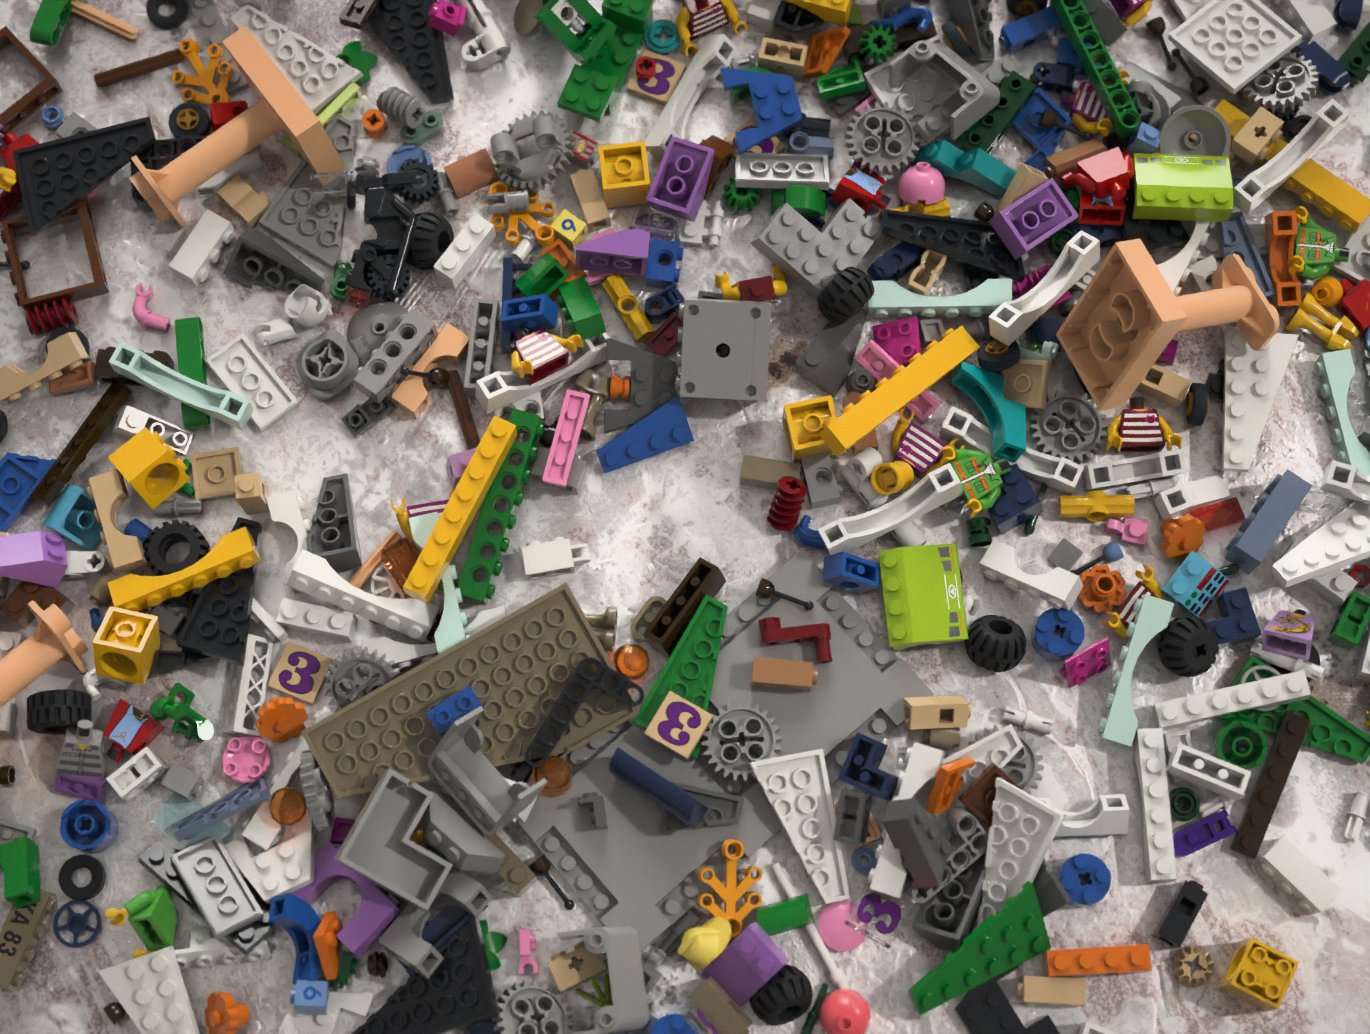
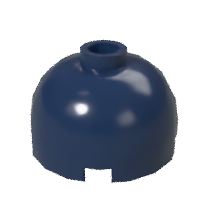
M1039 317L1031 325L1034 340L1042 345L1045 341L1059 344L1057 352H1060L1063 346L1056 333L1065 319Z

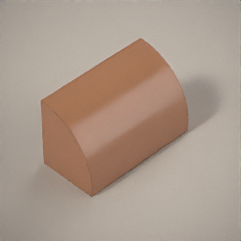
M486 148L444 167L447 180L454 190L457 199L499 181L498 174Z

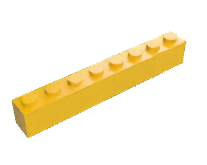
M1222 99L1214 110L1226 120L1230 129L1232 143L1235 136L1250 120V117ZM1281 138L1275 144L1271 142L1267 147L1269 151L1262 160L1257 159L1254 165L1258 168L1262 167L1283 150L1288 143ZM1312 159L1306 161L1282 183L1285 189L1295 192L1304 202L1312 204L1324 216L1331 217L1343 229L1354 234L1370 217V199Z
M962 325L955 331L953 328L947 330L941 336L943 340L939 343L936 340L931 342L924 348L926 352L923 355L919 352L908 360L910 364L907 367L899 366L891 373L893 375L891 379L883 378L875 385V391L871 393L867 390L858 398L859 403L854 406L851 402L840 411L843 415L839 418H836L834 415L823 424L825 429L819 435L837 457L980 348Z
M495 415L492 418L403 586L407 595L426 604L430 602L518 435L516 425Z

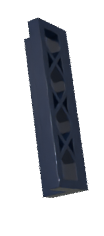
M503 257L502 308L504 300L514 299V296L519 292L517 288L514 289L513 283L516 281L514 271H527L533 264H514L513 257ZM501 322L502 353L512 354L514 352L512 344L515 336Z
M447 906L423 927L422 939L438 950L441 946L446 945L455 933L464 928L470 922V918L475 916L458 906ZM399 961V963L405 968L406 972L410 976H412L416 972L403 962Z

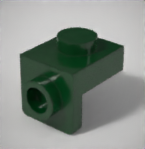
M343 951L338 977L326 980L325 975H323V981L329 982V987L344 989V984L352 985L353 974L357 975L359 969V959H356L357 955L353 952Z

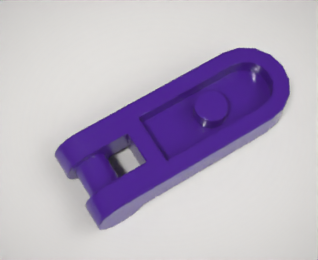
M1224 809L1173 834L1175 856L1185 857L1236 833L1235 826H1231L1227 818L1229 816L1227 811ZM1218 822L1222 831L1217 832L1213 823Z

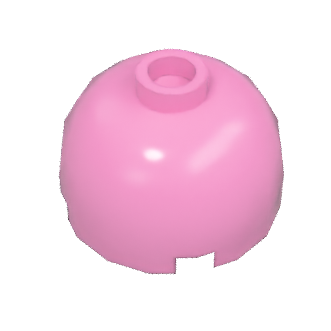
M919 162L905 170L902 174L898 186L899 197L913 204H918V200H926L925 204L937 203L944 198L945 180L941 172L935 167L930 166L927 162Z

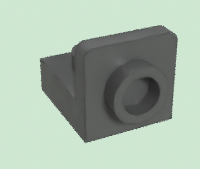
M597 792L582 794L583 798L577 799L579 807L594 806V808L589 809L591 824L596 823L598 830L607 829L603 796L598 795Z

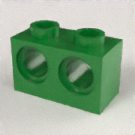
M1356 591L1349 594L1342 604L1327 640L1348 651L1358 645L1370 618V598Z

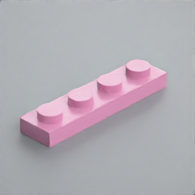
M872 339L855 356V359L872 373L878 381L885 377L888 380L893 377L891 373L900 366ZM925 390L908 403L906 407L912 412L915 410V415L925 422L941 403Z
M570 389L566 390L542 482L566 488L590 400L589 394Z

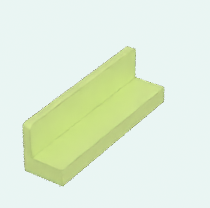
M352 82L341 94L315 113L324 129L336 113L343 116L362 97L360 87ZM285 135L280 140V143L300 159L302 155Z

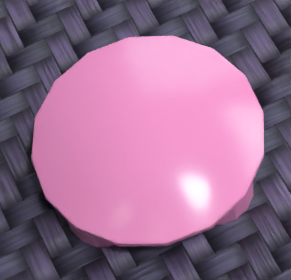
M252 735L230 739L222 756L224 773L233 781L239 783H251L261 778L268 770L271 762V752L265 741Z
M837 901L829 904L822 910L818 919V932L828 948L836 951H850L857 948L864 941L868 932V923H864L859 919L857 915L858 905L849 901Z

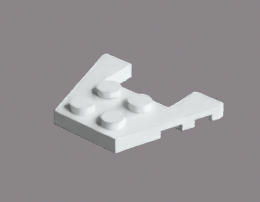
M306 806L291 813L297 836L255 857L252 856L248 840L244 836L224 845L231 859L268 904L271 903L273 897L292 893L314 882L315 851L313 850V837H315V827Z
M329 993L327 1015L295 1013L294 1004H289L278 1034H333L342 1009L367 1017L375 994Z

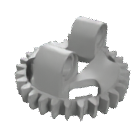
M541 110L537 115L532 111L531 117L524 113L522 120L515 118V124H508L509 131L502 130V133H497L491 137L493 158L496 161L493 164L497 168L496 173L503 182L517 191L528 190L529 192L531 189L533 192H537L538 187L545 190V184L547 183L553 186L552 180L555 178L560 180L559 174L561 172L566 173L565 165H571L568 158L574 157L571 150L575 149L572 143L575 139L571 135L570 128L563 119L561 120L558 115L554 116L551 112L545 114ZM534 135L537 146L542 151L520 160L517 141ZM558 149L562 154L557 156L552 164L553 168L550 169L547 163L554 151ZM511 169L520 172L521 176L512 174Z

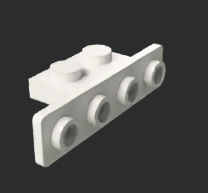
M209 926L192 927L190 948L174 950L180 970L247 961L257 962L271 958V952L266 940H262L250 953L245 955L225 937L216 940Z

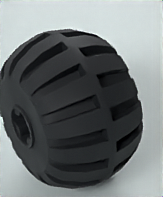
M421 212L416 214L417 222L413 230L406 260L416 268L432 270L439 258L454 241V233L448 220L434 212Z
M846 267L819 293L817 297L819 309L830 321L843 324L852 318L874 295V286L865 272L855 267Z
M985 615L973 622L968 629L969 640H965L967 654L973 663H976L981 668H985V670H993L994 672L1009 671L1017 666L1025 655L1026 638L1024 631L1011 619L998 615Z
M1181 616L1170 621L1168 626L1160 633L1161 638L1158 639L1157 643L1159 647L1157 649L1158 655L1163 665L1172 673L1182 677H1195L1209 670L1212 667L1211 664L1215 663L1217 659L1215 656L1219 652V647L1217 646L1219 645V640L1213 627L1205 620L1196 616Z
M785 965L750 998L751 1008L759 1019L769 1025H783L794 1021V1019L802 1016L811 1005L813 994L811 983L801 970L795 966Z

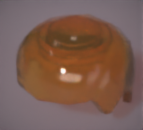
M622 645L611 656V662L616 671L631 681L638 680L648 671L650 663L648 653L640 645Z
M550 756L542 766L535 767V784L544 778L547 781L540 791L544 796L552 798L562 796L570 788L572 772L570 765L563 758Z
M289 786L276 790L268 805L272 819L278 824L287 826L300 822L307 811L306 798L303 796V793L299 789Z

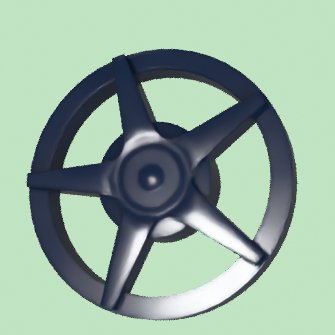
M85 900L67 902L57 911L53 920V930L56 938L62 944L71 948H81L92 943L99 935L102 926L99 910L92 903ZM83 904L90 908L83 914L75 913L70 906ZM67 909L70 916L65 925L58 927L60 916ZM92 911H94L97 919L96 929L88 925L87 918ZM69 930L73 933V943L65 941L59 931ZM86 930L94 932L88 940L78 943L80 934Z

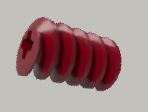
M63 297L62 305H58L56 300H52V308L45 302L43 303V310L34 305V313L25 308V320L32 335L33 331L35 334L41 335L42 329L46 333L51 332L52 327L57 330L61 328V324L64 327H69L70 321L74 325L79 324L78 313L72 299L68 303Z
M783 476L778 480L776 493L773 496L771 508L769 509V516H767V522L774 529L788 531L796 526L804 498L807 494V488L802 481L791 476Z

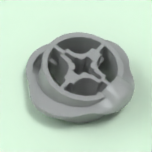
M1141 79L1131 80L1126 89L1139 113V125L1143 122L1161 131L1163 124L1171 115L1167 100L1148 81ZM1148 97L1152 101L1153 109L1150 106V100H1148ZM1114 102L1115 105L1122 106L1119 102ZM1123 121L1125 125L1131 126L1129 122Z
M333 329L326 330L311 343L304 346L298 354L296 363L297 371L310 392L321 400H329L353 383L354 375L359 369V359L355 351L350 347L347 339ZM337 352L344 355V361L339 360ZM312 369L318 371V378L312 376Z

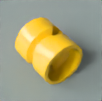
M901 460L879 464L871 474L873 488L883 495L906 491L914 481L913 469L907 462Z

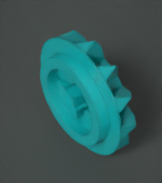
M664 19L654 21L645 32L647 46L653 52L657 51L663 55L669 51L672 53L676 47H679L681 40L676 24L672 21ZM662 30H664L667 37L664 43L661 42L660 38H657L661 37Z

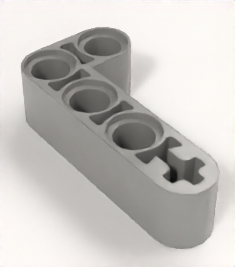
M958 806L950 809L946 816V821L955 835L948 840L951 844V851L947 858L940 886L913 889L910 883L913 877L911 873L908 874L904 892L917 903H925L987 851L988 834L978 820L962 807Z

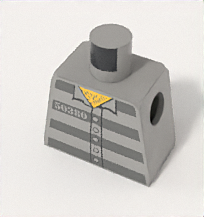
M89 720L78 721L77 728H67L58 754L55 773L104 778L107 762L104 732L92 729L93 723Z

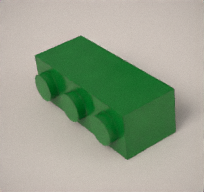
M583 276L560 284L558 286L560 294L556 295V298L571 334L576 333V335H580L581 339L584 340L605 333L606 329L602 314L585 277Z

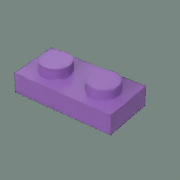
M55 773L54 791L84 800H94L102 804L105 800L107 779Z

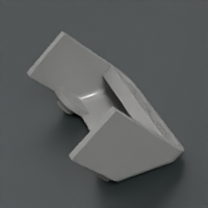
M918 41L889 63V82L892 89L926 62L960 89V97L966 103L950 115L951 138L953 140L991 111L1000 101L999 89L945 45L929 41Z
M480 706L453 722L428 758V767L484 834L492 836L529 806L546 785L547 781L544 778L531 787L522 781H518L510 786L480 751L484 744V737L482 731L475 725V722L484 711L483 707Z
M625 925L594 927L557 933V937L560 940L584 937L585 947L594 954L607 953L613 1005L601 1007L595 1013L594 1030L569 1034H613L644 1028L649 1022V1008L638 932L633 927Z

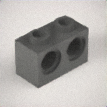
M851 790L840 791L834 841L857 845L866 844L873 794Z

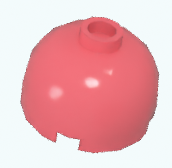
M846 988L835 990L821 1004V1025L827 1034H865L871 1021L869 1003L855 990Z

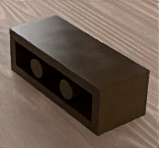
M116 347L98 349L94 377L99 383L111 384L114 382L126 386L147 387L114 372L109 364V360ZM144 352L173 370L174 361L166 352Z

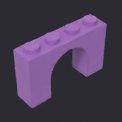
M327 841L315 853L314 882L292 892V894L303 899L311 906L331 885L340 881L357 883L361 891L360 908L336 937L355 955L361 958L402 912L397 907L400 902L390 892L384 895L379 890L380 886L334 861L333 859L341 846L338 843L333 846Z

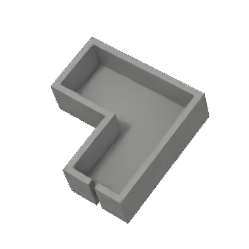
M850 198L837 207L820 230L815 228L786 202L774 212L752 240L751 244L817 300L819 293L835 276L846 267H855L882 231L881 225L869 215L864 217L865 211Z
M386 769L333 860L418 909L428 911L453 865L412 842L409 838L434 794L416 783L408 784L410 781L408 778L392 769Z

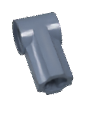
M795 132L790 137L787 153L828 155V159H832L834 138L808 136L804 132ZM800 144L803 148H796L794 145Z

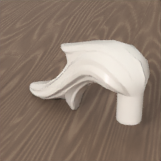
M92 669L82 676L80 684L81 688L91 695L93 701H96L101 697V693L95 688L98 685L106 682H115L125 687L127 681L96 675L95 669Z

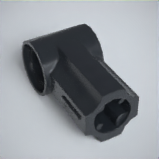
M802 113V122L784 131V137L790 140L791 135L795 132H804L808 136L829 137L831 119L807 117L806 114Z

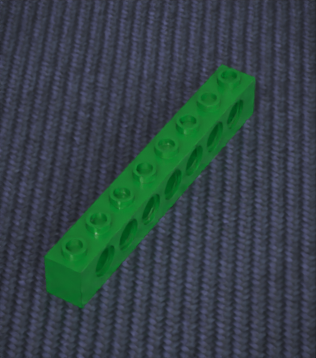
M512 408L508 422L516 425L518 435L523 432L528 433L529 439L525 443H519L516 437L485 496L457 587H460L462 597L487 604L488 599H492L494 596L496 585H493L495 576H499L501 573L503 562H500L502 553H506L508 550L510 539L507 536L509 530H513L515 527L517 516L514 513L516 507H520L522 504L524 493L521 490L523 484H527L529 481L531 470L528 467L530 461H534L536 458L538 447L535 444L537 438L542 437L545 424L542 423L543 420L539 415ZM515 455L522 456V462L518 466L510 465V460ZM508 478L515 479V485L511 489L503 488V483ZM500 501L508 502V508L504 512L496 511V505ZM493 524H499L501 526L500 533L495 536L490 535L489 528ZM486 547L494 549V554L489 559L482 557V551ZM480 570H485L487 573L486 579L483 582H476L475 574Z

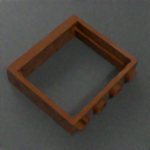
M7 26L0 30V51L11 43L40 73L44 80L0 114V124L3 126L0 129V133L4 136L16 129L63 91L53 75Z
M85 200L79 201L49 225L53 226L80 219L94 282L30 298L16 238L17 234L29 232L27 217L23 215L2 221L3 231H1L0 235L3 243H7L8 251H5V257L8 265H12L13 271L9 272L13 286L16 285L17 293H14V297L17 300L18 307L21 306L24 311L25 308H28L31 313L34 312V305L43 310V303L45 302L51 308L52 300H56L58 305H62L63 297L70 303L71 299L75 302L110 293L91 212Z

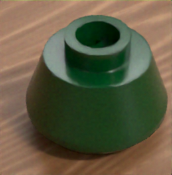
M1178 787L1169 793L1170 812L1173 819L1186 822L1196 817L1200 810V801L1194 791L1189 788Z

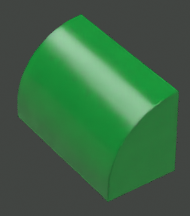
M546 252L513 284L525 297L540 294L549 296L570 274L555 257Z
M807 893L759 907L757 911L758 924L769 937L815 923Z

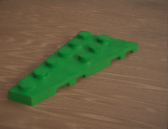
M708 595L704 597L639 709L640 714L636 715L632 721L633 724L646 731L669 691L708 711L728 606ZM702 737L690 755L697 760Z
M1250 656L1229 687L1240 685L1243 674L1250 668L1266 664L1255 656ZM1256 670L1260 678H1271L1274 676L1269 671ZM1252 673L1247 676L1245 683L1254 681ZM1311 695L1309 699L1283 704L1268 712L1250 709L1217 717L1223 720L1232 716L1249 718L1259 725L1262 732L1275 736L1285 711H1290L1311 720L1301 745L1361 764L1370 755V736Z

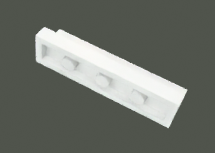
M248 634L244 666L231 663L221 733L260 736L256 721L259 719L258 711L263 708L273 647L272 639ZM255 642L265 644L264 653L259 658L254 651ZM255 666L261 672L260 679L256 682L251 676V669ZM251 690L257 696V701L252 706L247 700L248 693ZM248 714L253 719L252 730L243 728L244 717Z

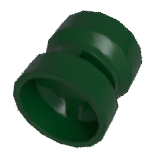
M1060 229L1052 235L1048 245V251L1052 257L1058 259L1065 245L1074 237L1071 231Z
M973 518L966 521L967 530L970 532L968 537L970 547L991 545L993 538L989 533V528L991 527L989 518Z

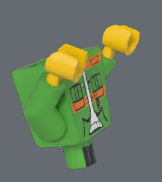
M1299 206L1293 210L1296 211L1297 223L1300 222V226L1297 228L1294 256L1287 261L1288 264L1292 265L1288 269L1290 274L1295 273L1296 276H1302L1313 281L1332 273L1334 261L1348 262L1349 248L1335 247L1336 235L1327 231L1309 218L1305 207Z
M945 446L938 451V453L946 455L941 460L942 464L953 461L950 464L962 485L964 493L962 496L966 502L964 509L969 508L973 510L969 516L974 518L978 512L991 508L1001 494L1003 482L1000 476L1011 471L1008 460L1003 458L993 463L988 453L968 449H953L951 446Z
M160 885L156 890H146L124 904L123 909L110 908L105 913L106 917L114 918L109 924L115 926L123 925L126 915H129V923L147 948V950L136 949L132 955L133 959L172 946L178 910L170 899L171 890L167 886Z

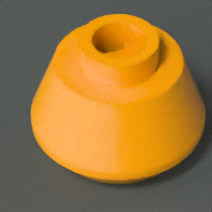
M1325 276L1313 283L1311 294L1315 297L1318 304L1324 309H1329L1339 304L1343 296V288L1337 279Z

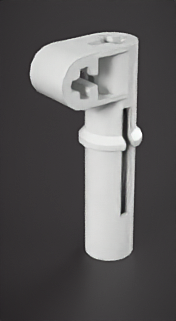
M456 0L460 8L462 6L467 7L465 14L468 20L467 26L477 36L464 44L461 53L468 68L472 71H481L505 58L510 52V47L493 20V12L486 8L482 0H471L486 25L483 29L468 1ZM485 49L487 53L482 54L480 50Z
M867 447L852 457L840 471V475L866 504L867 511L874 510L893 500L890 494H879L872 486V471L879 464H883L881 455L872 447ZM912 521L890 531L902 547L923 546L928 541Z

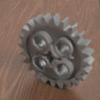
M1295 52L1291 56H1288L1286 53L1241 88L1243 97L1248 98V104L1254 103L1255 109L1263 106L1266 110L1272 108V113H1275L1277 109H1281L1282 113H1285V109L1289 107L1293 111L1294 105L1297 104L1302 107L1303 100L1309 102L1311 101L1310 95L1316 94L1319 81L1316 65L1312 66L1311 60L1305 61L1304 55L1297 58Z
M876 102L874 109L867 104L866 112L859 109L858 116L853 115L851 118L852 123H848V131L845 134V138L848 139L845 147L850 148L848 155H856L853 163L861 161V170L868 166L869 174L876 169L878 176L881 175L882 170H885L888 176H890L892 169L899 173L900 165L906 169L909 164L908 161H914L915 156L913 154H918L919 148L917 146H920L921 139L917 138L920 134L914 128L917 122L910 123L913 115L905 116V108L897 111V104L889 108L888 102H885L884 107H880L879 103ZM885 120L884 156L880 157L882 121ZM873 124L877 126V129L872 130L867 125ZM890 127H898L901 131L894 132ZM873 146L876 150L868 151L865 147ZM895 148L899 153H891L888 149Z
M1068 389L1065 390L1064 395H1061L1059 390H1056L1054 398L1052 395L1047 394L1045 410H1033L1035 415L1031 416L1030 422L1034 424L1030 425L1029 431L1036 433L1031 436V440H1038L1035 448L1043 447L1042 453H1049L1051 456L1059 458L1064 457L1070 461L1075 459L1080 465L1083 457L1089 461L1092 457L1091 453L1097 455L1099 452L1097 447H1103L1104 442L1101 439H1106L1107 433L1104 430L1107 429L1108 424L1101 422L1107 416L1104 414L1099 415L1098 407L1093 406L1094 400L1092 399L1089 402L1086 400L1087 393L1081 398L1079 397L1078 390L1073 395H1070ZM1066 407L1071 409L1073 414L1066 415L1062 411V408ZM1047 424H1053V425H1055L1056 428H1057V431H1054V432H1053V431L1048 430L1047 427H1046V425H1047ZM1080 424H1088L1091 430L1084 431ZM1065 426H1072V428H1069L1068 430L1065 429ZM1064 440L1073 441L1075 447L1066 446Z
M355 647L352 653L346 650L342 656L338 655L334 660L335 663L332 662L328 667L331 671L325 674V677L329 680L323 684L324 687L330 688L325 693V696L332 697L329 705L336 704L338 707L335 712L378 689L377 685L383 686L397 678L396 675L400 668L392 669L391 666L394 660L386 662V653L378 657L377 649L369 654L367 647H364L361 653ZM360 667H365L369 674L363 673ZM376 673L380 674V676L373 680L369 687H365L358 694V696H356L353 700L349 699V697L356 693L360 686H364L370 680L371 677H373ZM343 682H348L352 689L346 688Z
M737 700L735 708L728 702L726 711L718 707L719 716L712 714L713 723H709L707 727L709 732H704L702 737L708 740L702 742L701 747L708 748L703 753L704 757L711 756L708 766L716 764L715 773L717 774L723 770L724 779L729 774H732L734 782L737 781L738 776H742L745 783L748 775L757 780L748 762L779 757L774 751L782 750V746L776 744V742L782 740V736L775 735L780 730V726H772L776 719L775 717L767 719L768 709L762 713L759 712L760 704H757L752 709L750 708V701H747L745 707H742L740 701ZM754 722L759 725L760 730L753 734L747 731L746 726ZM724 725H732L735 728L734 734L730 736L724 735L721 731ZM739 736H743L744 740L764 739L763 742L747 741L743 747L740 746L739 742H734L738 741ZM720 741H728V742H729V741H732V742H733V743H728V744H726V745H720V744H719ZM752 747H758L762 751V756L752 758L748 751ZM733 749L738 756L732 761L727 760L723 756L724 751Z
M994 725L992 733L999 730L996 725ZM984 728V737L976 733L975 738L979 741L992 733L987 728ZM1023 731L1018 735L1023 744V747L1020 749L1023 752V757L1020 759L1012 758L1006 765L1023 764L1025 768L1006 766V769L1002 771L1007 776L1011 773H1018L1022 777V781L1017 785L1031 795L1029 787L1033 789L1038 788L1034 780H1042L1043 776L1038 774L1037 771L1044 770V766L1037 764V762L1043 760L1044 757L1035 754L1040 750V746L1032 747L1031 744L1034 738L1026 740V731ZM969 741L968 745L970 746L975 742Z
M311 750L303 751L300 754V781L303 788V796L306 798L308 813L319 832L333 829V821H335L333 809L335 804L331 786Z
M525 979L520 985L515 982L511 988H506L497 999L500 1016L492 1019L498 1022L493 1027V1030L500 1031L501 1034H521V1032L526 1034H548L545 1028L549 1029L552 1034L574 1033L569 1029L575 1025V1022L568 1020L573 1015V1012L566 1011L570 1003H562L560 1001L564 995L559 994L556 996L554 994L556 987L551 988L550 991L547 990L546 982L539 987L536 979L532 981L530 986ZM538 1004L543 1005L546 1011L542 1010ZM515 1007L519 1008L522 1014H519L515 1010Z

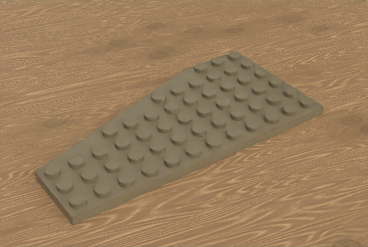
M564 583L301 731V734L337 798L372 792L386 769H392L410 780L408 784L436 779L428 767V758L446 732L440 735L426 712L470 685L484 709L475 722V725L482 731L484 737V744L480 751L494 767L526 761V749L580 662L585 658L592 657L615 671L616 669L567 583ZM587 662L583 665L582 671L587 676H593L596 673V666L591 662ZM609 675L605 677L604 685L607 689L612 690L617 687L618 681L614 676ZM572 684L569 688V693L572 697L579 698L583 694V688L579 684ZM592 686L551 755L579 749L640 714L637 706H625ZM626 691V699L629 702L634 703L629 692ZM565 705L558 706L556 716L562 720L567 719L570 715L569 708ZM546 727L542 732V736L546 741H553L557 736V732L553 727ZM534 748L529 752L530 760L543 757V752L538 748Z

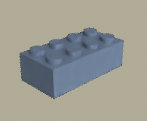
M1288 469L1283 475L1277 474L1264 490L1263 496L1252 508L1251 514L1239 527L1236 536L1232 538L1225 548L1229 551L1225 559L1232 564L1238 565L1241 570L1250 574L1262 562L1313 485Z

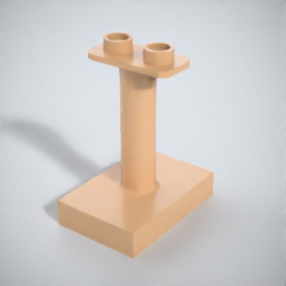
M246 26L222 42L259 101L159 171L146 169L136 155L131 158L140 171L129 179L162 223H165L174 216L182 228L187 224L177 212L179 200L279 130L286 134L323 183L346 168L320 120Z
M1141 239L1114 244L1056 333L1099 411L1124 406L1177 333L1235 322L1253 350L1263 349L1279 329V314L1276 308L1269 304L1256 283L1254 273L1245 266L1239 255H1227L1212 276L1214 290L1175 297Z
M33 600L27 604L39 622L38 629L0 660V708L58 661L70 662L81 674L87 671L80 657L88 651V648L71 629L73 625L54 603L44 611Z

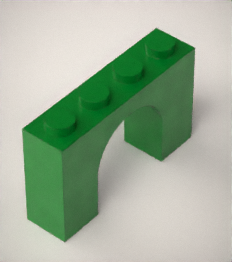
M17 837L13 841L0 844V868L4 872L5 900L16 908L41 901L39 846L28 837Z

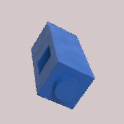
M1049 6L1003 26L999 36L1000 46L1003 50L1006 49L1007 53L1011 56L1057 36L1061 23L1052 7Z

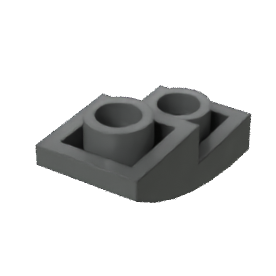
M387 395L380 404L369 398L364 404L356 405L341 420L354 437L357 438L385 419L396 407Z

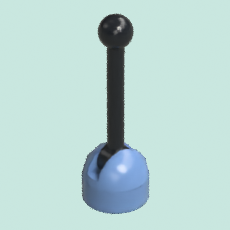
M1112 541L1104 547L1102 556L1077 570H1070L1069 572L1078 575L1105 559L1112 562L1118 561L1124 557L1123 552L1117 542Z

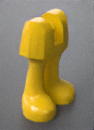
M1307 291L1301 298L1302 305L1295 308L1296 311L1291 315L1284 329L1290 332L1299 328L1309 330L1325 342V347L1333 351L1351 349L1352 344L1349 340H1355L1360 333L1357 326L1345 315L1341 319L1333 316L1318 304L1315 297ZM1306 313H1309L1317 317L1318 319L1326 323L1328 326H1330L1332 329L1329 330L1328 328L1324 327Z

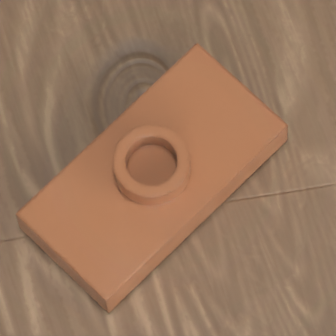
M87 361L83 363V366L70 371L68 368L62 371V377L51 382L49 381L50 394L57 396L97 385V380L94 377L95 363Z

